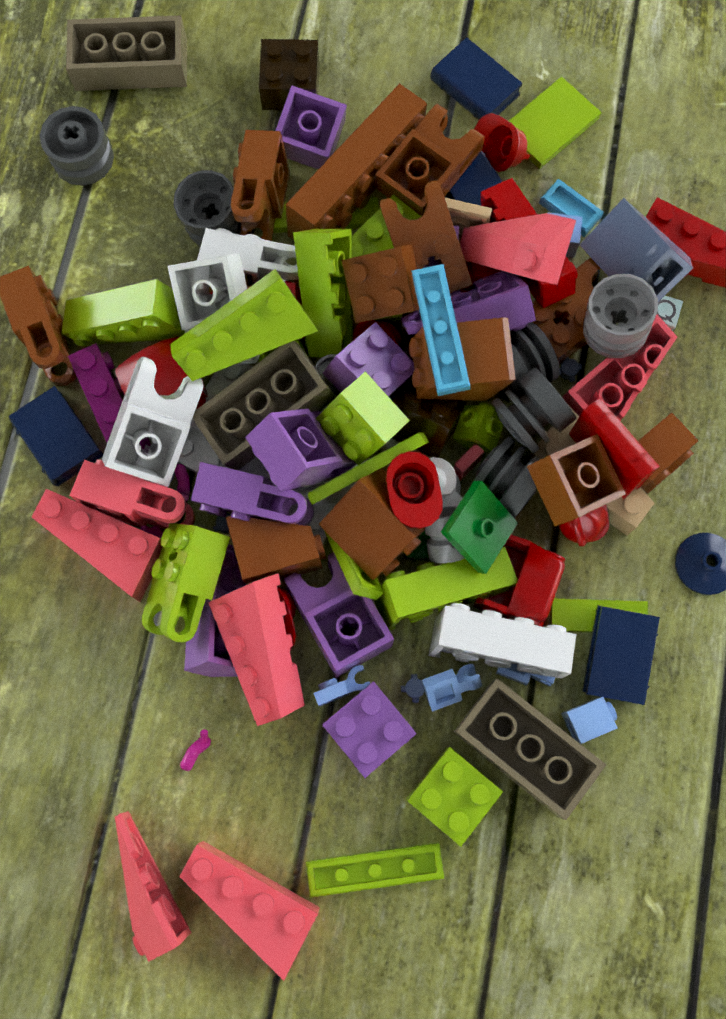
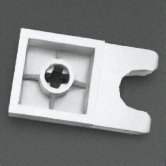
M222 228L216 230L205 229L197 260L240 253L247 288L274 269L277 270L284 281L299 280L297 264L292 266L285 262L289 258H296L294 245L268 241L253 234L245 236L234 234Z
M240 253L167 266L181 329L185 330V333L247 289ZM209 287L212 288L213 294H210ZM257 355L240 363H256L260 355Z
M142 357L137 361L102 461L105 467L169 487L203 390V381L201 378L191 381L187 376L182 380L175 393L168 396L159 395L154 388L157 371L156 365L151 359ZM149 437L152 441L151 446L146 445L145 449H141L139 442L141 439Z

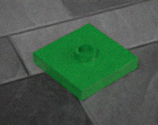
M474 481L441 530V533L478 573L487 574L518 522L483 481Z

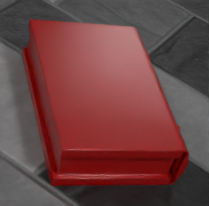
M601 399L596 400L583 410L569 432V436L575 443L598 434L626 495L622 496L623 499H626L635 489L641 488L660 467Z

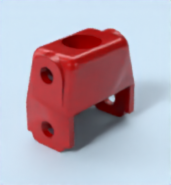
M179 337L166 339L150 345L126 359L115 369L124 394L127 391L137 361L142 357L151 359L156 365L157 371L154 388L159 395L168 396L177 391L182 380L187 377V374L171 354L170 344ZM204 383L196 409L205 404L208 397Z
M511 534L503 547L507 550L518 579L516 585L507 592L486 599L477 598L474 607L481 611L491 610L502 614V618L505 619L528 618L534 621V625L543 627L550 613L565 569V558L543 549L531 541Z

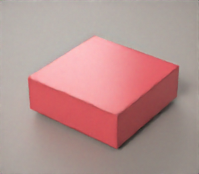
M477 444L473 445L454 465V470L460 481L483 457L484 450Z

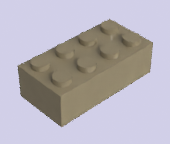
M181 15L67 20L66 71L75 91L187 87V37Z
M292 341L278 347L194 412L192 419L222 464L230 469L240 470L256 458L251 445L245 437L269 413L309 409L310 412L321 409L337 396L296 341Z
M498 678L491 681L453 731L455 735L554 815L563 820L568 819L606 766L604 762Z

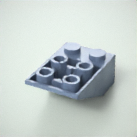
M625 198L610 211L580 244L608 277L615 274H631L644 279L652 286L658 302L693 269L690 257Z

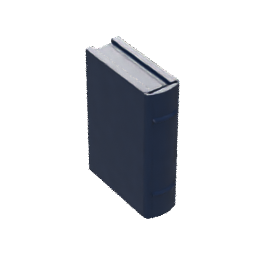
M467 37L433 67L430 76L431 80L441 90L445 91L478 120L490 113L500 115L520 96L519 88L523 84Z
M481 150L445 197L481 206L480 192L503 181L489 162L486 153Z
M53 386L9 415V420L16 429V434L22 438L41 466L42 472L47 475L54 486H60L78 474L84 460L94 463L97 459L103 457L102 451L56 386Z
M597 605L582 691L588 695L645 705L647 689L650 687L648 683L656 637L659 635L657 631L660 617Z

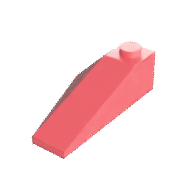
M544 213L464 227L460 247L466 261L557 285L576 220Z
M129 811L115 816L131 926L135 934L133 936V943L141 956L145 955L148 962L178 947L192 932Z

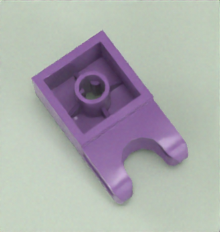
M309 409L269 413L245 437L251 445L254 455L260 459L270 474L271 481L281 492L330 481L356 465L354 460L345 455L343 448L324 432L321 424L315 419L322 411L310 412Z
M200 462L191 501L200 504L199 510L225 518L227 512H229L232 518L245 521L254 518L306 526L311 523L314 517V507L300 493L293 490L281 492L274 483L264 476ZM298 504L297 511L290 516L289 509L292 505Z
M334 552L328 555V568L331 571L332 579L326 586L319 588L311 587L298 573H293L285 577L284 580L288 593L294 599L295 605L335 677L338 678L353 667L361 665L391 648L394 637L370 598L352 593ZM343 627L355 628L354 635H344Z

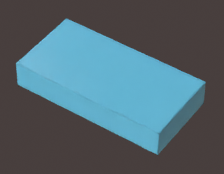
M560 179L549 188L539 202L540 205L551 213L583 217L581 235L583 237L590 232L604 214L601 209Z

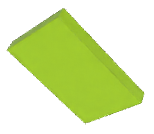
M561 76L512 117L509 122L524 132L528 142L526 152L530 154L529 160L541 169L599 120L602 112Z

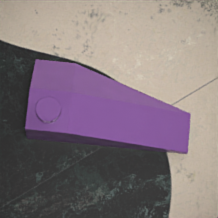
M501 271L473 282L474 289L468 292L461 293V291L457 290L450 294L456 323L504 317L509 320L510 330L517 331L525 328L528 323L536 321L529 287L516 274ZM419 310L401 318L408 334H416L423 327Z
M228 544L212 600L246 585L242 580L233 545ZM206 599L197 631L191 640L186 641L184 671L208 677L237 676L208 604L212 600Z

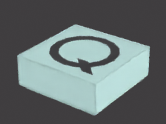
M664 296L658 302L657 314L673 331L676 328L683 301Z

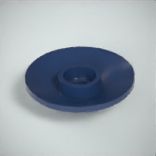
M697 533L688 537L680 544L675 555V568L678 577L686 587L703 595H714L726 590V540L712 533ZM707 556H710L715 560L714 567H711L707 564Z

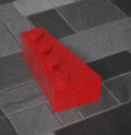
M513 178L480 192L481 206L492 208L490 223L538 215ZM565 257L557 285L519 276L528 285L529 292L542 308L576 293L578 273L575 265L567 257Z
M657 197L646 218L690 257L693 269L687 275L701 278L702 282L726 288V231Z

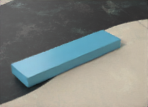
M444 264L412 270V278L437 395L442 396L470 390V381Z

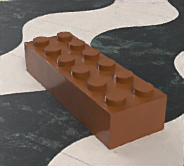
M399 83L286 203L288 237L294 240L293 232L311 229H345L352 219V213L357 208L363 209L369 202L371 194L377 189L375 174L408 133L415 129L425 117L427 103Z

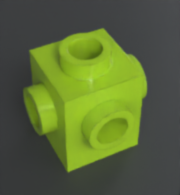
M483 402L478 405H465L453 439L468 450L477 444L484 452L490 453L497 446L504 425L499 420L494 406Z

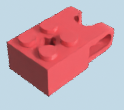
M97 459L95 463L87 460L83 461L69 495L80 504L138 528L150 524L166 529L169 523L178 522L184 513H186V519L180 524L193 525L195 522L193 509L186 503L185 498L178 491L105 467L100 459Z

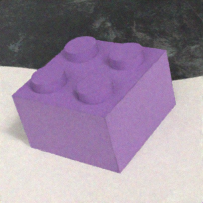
M291 85L275 130L281 131L287 159L319 169L335 152L345 123L347 105Z
M375 322L339 352L324 370V376L340 392L366 371L385 394L391 397L412 376L414 362Z
M374 681L322 724L364 778L417 734Z

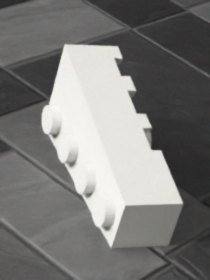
M451 603L450 606H445L435 619L428 656L440 658L441 652L452 653L455 661L467 663L469 661H478L479 658L485 659V663L488 666L496 668H510L511 664H517V670L520 672L562 679L570 675L572 671L576 634L566 632V628L559 625L541 627L534 625V621L528 618L517 617L514 620L502 618V614L496 611L484 610L482 613L470 611V607L467 605Z

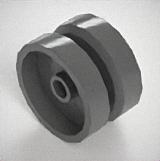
M66 107L49 115L43 123L40 132L41 146L49 158L52 167L62 180L73 185L84 186L93 184L105 177L112 168L114 160L112 145L106 135L102 122L92 111L83 107Z

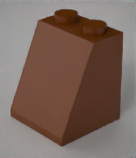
M501 317L457 322L470 381V390L442 396L437 395L422 327L411 338L409 344V353L414 361L412 383L416 388L417 399L487 401L515 381L508 318Z
M382 468L359 479L318 524L372 580L382 573L386 577L401 564L397 558L403 552L407 556L413 552L421 543L418 537L425 531V528H410L402 524L394 516L387 489V473Z
M231 516L226 517L242 580L246 585L279 573L280 581H283L285 577L293 573L303 575L323 569L320 560L326 559L320 534L313 535L311 526L254 518L245 521L232 518Z

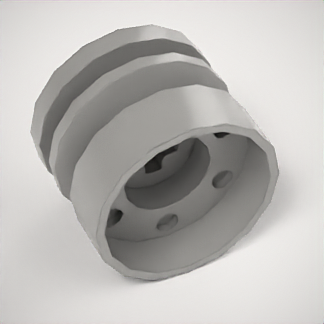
M615 274L604 278L593 288L583 322V335L587 344L596 353L608 358H625L635 354L644 346L658 312V298L652 286L644 279L631 274Z

